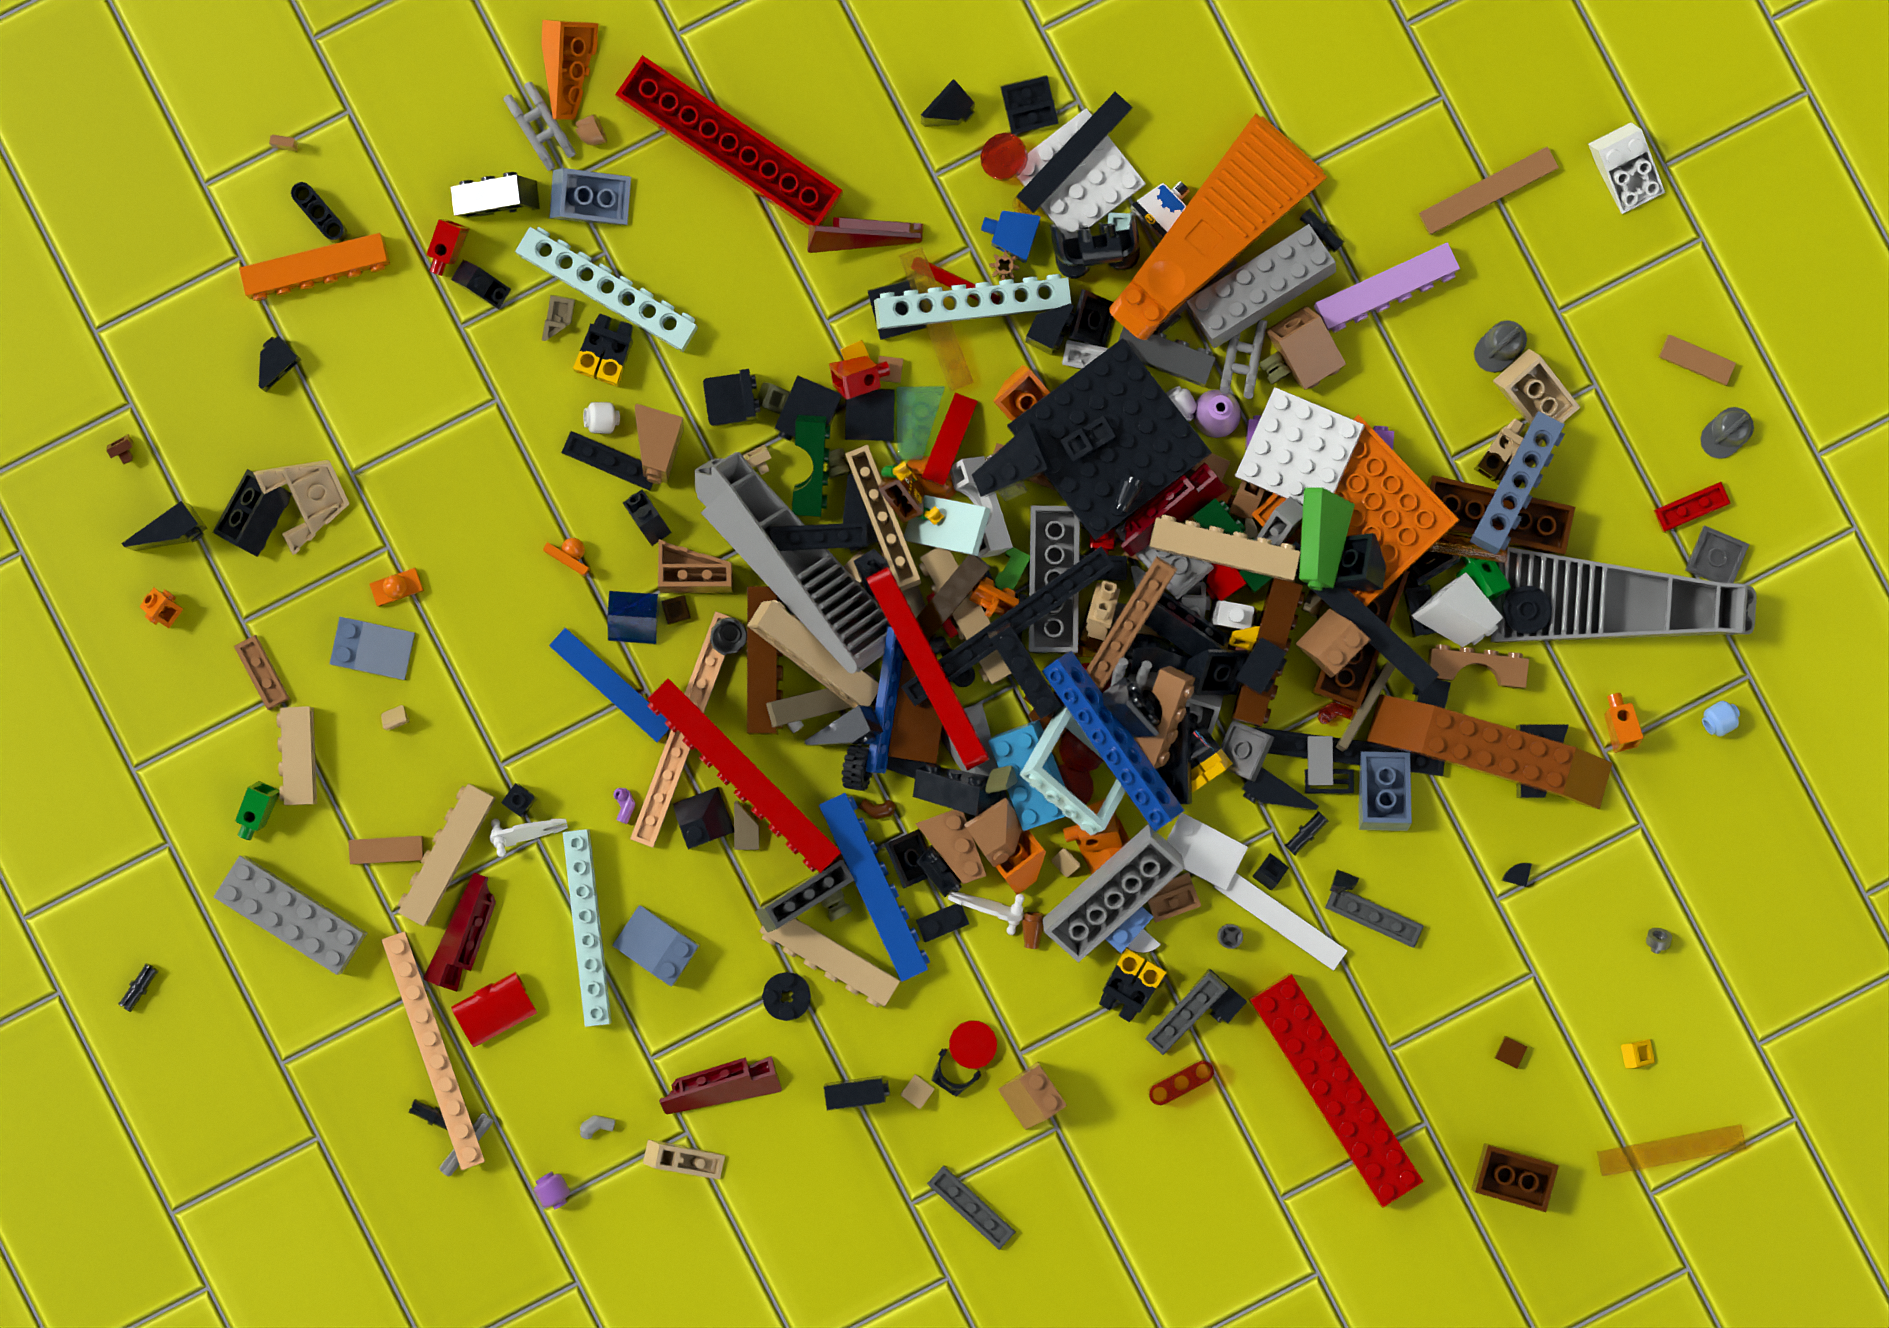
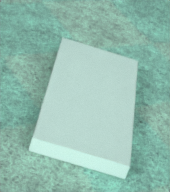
M924 495V507L932 509L936 506L944 517L936 525L932 524L929 519L924 520L915 517L909 520L904 534L905 541L978 556L991 509Z

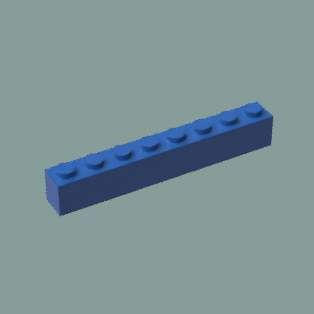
M843 793L820 804L819 807L854 878L855 884L901 982L928 970L927 964L930 963V960L925 950L920 951L916 944L920 939L915 928L909 929L906 920L910 919L904 905L899 907L895 899L899 897V894L894 884L889 885L885 878L889 873L884 862L878 863L875 854L878 853V849L873 839L868 841L864 833L868 831L863 817L858 819L854 810L858 809L853 796L848 797L846 793Z

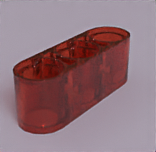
M1197 1060L1153 1083L1148 1089L1149 1099L1156 1105H1164L1210 1081L1214 1076V1068L1206 1060ZM1201 1064H1205L1209 1068L1208 1075L1203 1078L1196 1075V1069ZM1178 1076H1185L1187 1078V1085L1183 1089H1178L1174 1085V1081ZM1157 1087H1162L1166 1091V1096L1162 1100L1153 1098V1091Z

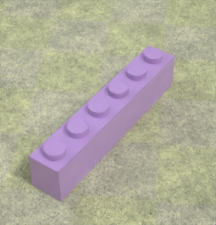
M1447 242L1315 303L1314 308L1323 320L1327 330H1332L1333 333H1336L1346 328L1345 323L1354 320L1355 323L1368 318L1367 313L1375 309L1379 313L1390 307L1389 303L1398 300L1399 303L1412 297L1411 293L1420 290L1423 293L1433 288V283L1438 280H1442L1444 283L1455 278V273L1460 268Z

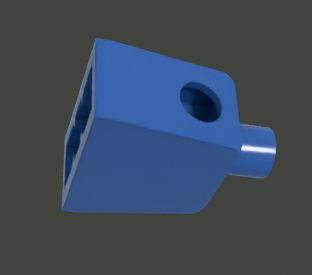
M1002 211L999 221L985 217L981 231L994 235L991 246L1002 252L1007 251V255L1011 257L1016 256L1017 260L1026 263L1041 216Z

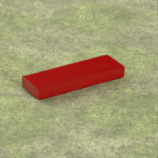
M1719 482L1653 511L1662 532H1665L1729 505L1731 502L1722 482Z

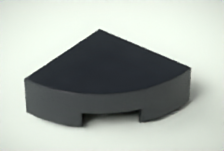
M1519 863L1512 866L1505 872L1501 881L1526 887L1532 863Z
M1337 869L1330 891L1341 893L1342 890H1353L1359 878Z

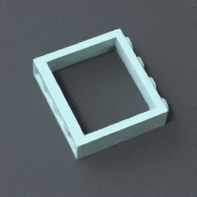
M1063 706L1054 713L1020 775L1030 783V786L1042 793L1047 801L1056 805L1066 817L1071 818L1082 830L1093 835L1105 830L1125 793V789L1116 779L1096 815L1042 768L1064 727L1102 758L1068 708Z

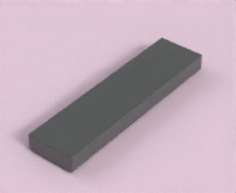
M1342 890L1341 893L1332 891L1324 907L1412 948L1415 947L1424 927L1346 890Z
M1209 971L1145 1039L1164 1055L1227 990L1228 986L1213 972Z
M944 1165L927 1183L998 1250L1015 1233L1014 1229Z

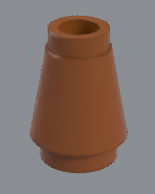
M1038 912L1024 913L1022 927L1025 948H1039L1044 929V914Z

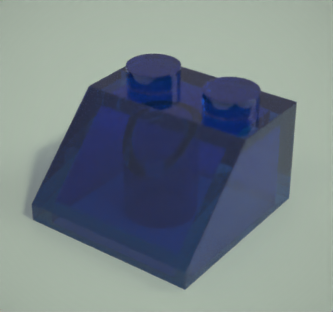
M609 591L607 615L608 641L657 644L660 596L648 593Z

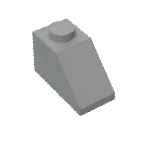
M1290 496L1273 511L1257 538L1269 539L1272 541L1271 545L1281 547V543H1285L1301 525L1303 506Z

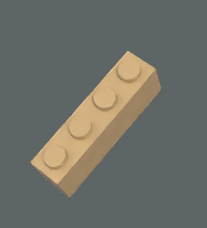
M310 706L280 708V713H277V726L281 728V737L278 738V751L282 752V762H279V775L283 776V786H280V800L284 801V805L317 804L314 709Z

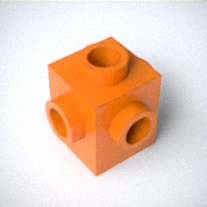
M153 588L144 597L142 604L139 606L146 612L144 616L155 625L159 622L167 628L171 627L183 610L174 601L176 597L166 589L161 592L156 588Z

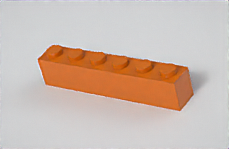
M376 233L239 267L245 295L249 299L253 298V301L267 299V295L272 293L285 295L291 293L293 288L309 289L315 286L314 283L324 281V284L338 281V277L347 275V278L362 275L361 271L369 269L371 272L381 271L385 269V265L390 264L384 236L381 233Z

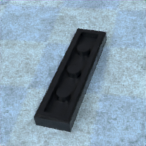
M570 431L561 452L562 454L651 491L654 483L647 481V477H644L642 461Z
M867 522L770 527V540L778 551L868 547Z

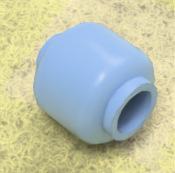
M1722 700L1704 711L1702 723L1709 734H1715L1719 737L1724 736L1738 727L1740 712L1734 704L1730 705Z

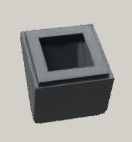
M1269 853L1253 874V878L1267 889L1273 890L1289 867Z

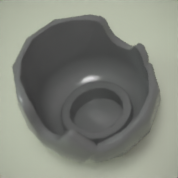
M723 618L718 620L712 627L710 641L713 648L722 655L738 653L747 642V630L744 624L736 618Z

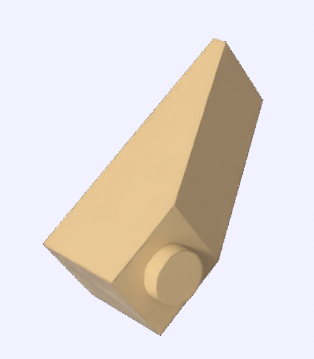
M648 1139L643 1163L656 1169L720 1180L725 1155Z

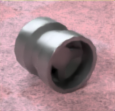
M1226 924L1219 929L1217 939L1223 947L1234 949L1242 943L1243 933L1238 926Z

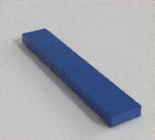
M892 627L887 629L875 714L883 732L876 736V740L870 744L866 772L885 774L904 656V650Z
M564 628L549 645L657 743L669 731L670 728L665 724L668 719L661 713L657 716L647 706L649 702L568 629Z

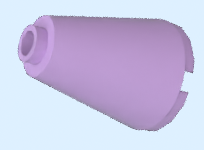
M1210 390L1197 399V410L1193 413V419L1197 429L1204 435L1212 438L1224 437L1231 434L1237 428L1241 419V409L1238 401L1232 394H1225L1220 392V390ZM1216 407L1221 408L1223 412H1219Z

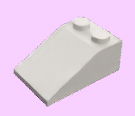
M1184 813L1179 815L1167 839V842L1182 855L1184 870L1224 890H1227L1248 849L1247 846Z

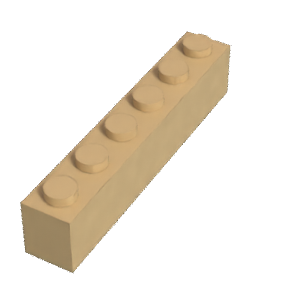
M868 445L845 453L889 568L900 589L904 591L922 584L895 513L878 490L882 480Z
M1162 515L1161 519L1156 518L1149 545L1150 549L1290 582L1294 581L1301 552L1296 551V546L1281 543V547L1271 545L1272 541L1258 537L1257 541L1247 539V534L1234 532L1233 535L1224 534V529L1210 526L1209 530L1199 528L1200 524L1192 521H1186L1185 524L1177 523L1175 517Z
M936 548L920 557L922 563L919 564V567L925 577H931L934 584L930 587L936 595L959 566L950 550ZM973 591L969 593L949 617V619L954 618L958 625L955 629L960 640L969 639L990 624L983 608L969 600ZM997 650L979 661L982 668L978 671L985 683L989 681L993 685L1012 674Z
M776 600L761 603L747 625L750 629L852 708L858 705L870 706L879 688V683L875 681L876 677L866 671L847 672L796 615H790L785 611L783 604Z
M467 784L466 787L462 786L456 796V799L459 800L455 808L451 807L444 818L447 821L444 829H439L433 838L435 845L432 851L427 850L423 856L421 863L424 865L420 873L417 871L414 873L409 883L412 885L409 893H404L398 903V906L401 907L398 913L422 926L428 925L496 800V797L472 784Z
M796 918L774 931L767 933L763 926L759 931L763 933L762 939L774 945L778 942L784 946L782 951L794 958L798 954L805 959L803 962L805 965L814 970L817 967L826 971L824 976L836 983L840 979L847 984L845 987L847 990L856 995L859 992L868 996L866 1001L878 1008L880 1004L886 1006L900 982L899 979Z

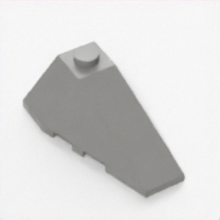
M982 704L964 710L990 760L967 770L943 724L941 741L961 771L990 776L991 771L999 767L988 742L991 739L984 709ZM1006 790L1001 791L1000 800L1007 798Z

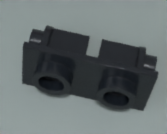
M933 845L916 861L943 897H946L952 890L958 892L962 888L961 880Z

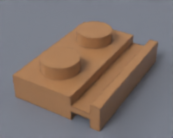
M1189 873L1172 879L1147 901L1155 923L1201 906Z

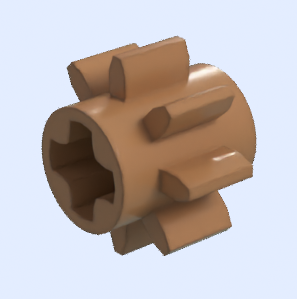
M1007 251L1001 257L995 254L994 259L996 263L989 264L990 268H995L992 277L994 278L998 275L1001 277V280H1005V277L1008 276L1014 279L1013 270H1019V266L1013 265L1016 256L1012 258L1007 257ZM1000 263H1009V271L1004 269L1000 271Z

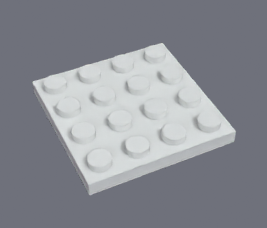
M1087 108L1010 167L1024 187L1092 116ZM1107 135L1040 207L1053 224L1064 234L1065 239L1077 237V229L1083 228V225H1087L1089 229L1145 186L1146 183Z
M1274 387L1235 477L1288 499L1291 496L1302 506L1305 487H1323L1335 493L1363 431L1364 424Z

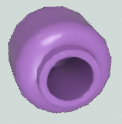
M550 1172L535 1181L537 1185L534 1187V1192L543 1207L553 1206L555 1210L567 1203L565 1198L569 1196L570 1189L561 1174Z

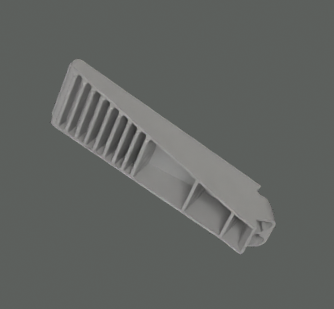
M735 452L725 459L710 460L695 469L697 497L706 506L701 514L847 672H860L884 655L887 629L891 625L880 605L828 549L778 551L770 540V527L800 526L804 524L753 470L740 452Z
M1506 547L1505 550L1500 549L1494 555V561L1511 588L1491 601L1492 605L1503 617L1496 624L1498 629L1491 634V643L1716 634L1747 635L1754 630L1756 592L1748 584L1720 583ZM1525 585L1535 586L1542 590L1549 597L1552 606L1551 618L1547 625L1539 632L1532 634H1521L1511 629L1503 615V605L1508 594L1515 588Z

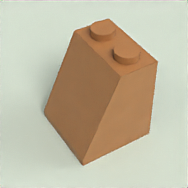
M1306 305L1265 331L1277 352L1279 351L1282 355L1284 363L1289 366L1297 384L1303 389L1317 386L1320 380L1326 376L1335 375L1341 370V367L1346 365L1323 320Z
M636 404L635 415L644 477H647V481L654 484L667 483L684 431L683 417Z
M1328 609L1296 645L1331 678L1370 639L1351 621Z
M1036 1062L998 1088L1025 1130L1047 1120L1067 1106L1039 1062Z

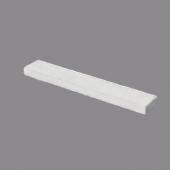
M1237 873L1234 874L1227 890L1216 885L1213 886L1331 970H1335L1346 954L1347 950Z

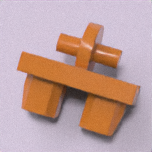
M984 577L971 593L969 600L986 608L985 616L990 618L993 613L1002 616L1019 603V599L1015 598V591L1009 588H1003L1001 591L994 587V580Z

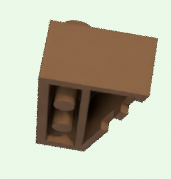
M659 539L660 593H733L732 563L688 550V548L682 546L678 547Z
M954 809L916 823L963 884L986 876L974 840L964 825L967 821L963 812Z

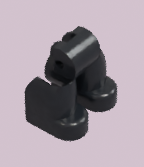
M1130 212L1129 229L1116 231L1115 223L1103 224L1101 222L1098 223L1100 235L1092 236L1088 226L1083 225V228L1077 229V237L1065 239L1064 234L1054 224L1050 225L1055 262L1058 270L1070 279H1078L1085 276L1091 266L1108 264L1117 271H1126L1134 267L1140 258L1139 234L1135 212Z

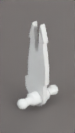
M493 819L491 821L493 829L490 841L497 848V855L504 857L506 855L504 846H513L517 842L531 840L551 833L555 834L567 829V824H564L567 822L566 819H551L549 821L512 826L513 828L503 830L500 828L499 819Z
M951 891L948 896V900L959 905L962 904L1008 921L1009 926L1006 931L1009 935L1015 934L1016 925L1024 918L1022 903L1025 898L1022 894L1015 896V904L1011 907L992 900L966 895L965 893Z

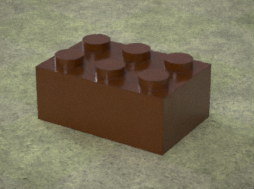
M1484 1143L1471 1190L1475 1193L1546 1213L1559 1165Z

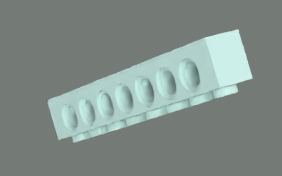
M529 227L515 251L518 256L679 351L684 352L698 329L697 325L694 324L695 319L684 312L682 315L677 314L673 311L674 306L664 300L661 303L652 299L654 295L643 288L638 291L632 287L633 282L627 278L620 276L618 279L611 275L612 270L600 263L599 266L591 263L592 258L580 251L578 254L570 251L571 246L560 239L555 242L548 238L550 233L544 229L537 227L535 230ZM543 246H551L552 252L549 256L543 257L540 255V249ZM564 258H571L573 260L572 266L568 269L560 267V263ZM583 271H593V278L590 281H583L581 279ZM612 282L614 290L608 294L603 293V284ZM627 294L635 296V302L630 306L622 303L623 297ZM646 307H654L656 313L653 317L646 318L643 316V311ZM667 319H675L677 321V325L673 330H666L664 328V322Z
M1061 274L1046 276L1047 280L1038 281L1037 277L1023 278V283H1014L1013 279L1001 280L999 285L990 286V282L976 283V288L966 289V285L951 286L952 290L942 291V287L929 288L928 293L919 294L918 290L904 291V296H895L894 292L882 293L880 298L874 300L877 329L1048 311L1069 303L1071 304L1068 278H1061ZM1040 287L1048 289L1049 297L1047 300L1040 298L1038 294ZM1019 289L1025 293L1026 298L1024 302H1019L1015 299L1016 290ZM993 292L1001 295L1002 302L1000 305H996L991 301V294ZM969 295L977 297V307L973 308L968 305L967 297ZM949 297L954 301L953 310H947L943 306L944 298ZM921 300H926L930 303L931 309L928 313L920 310L919 303ZM897 303L905 304L907 308L905 315L897 314L895 311Z
M590 829L563 832L585 1027L610 1024L612 1020Z

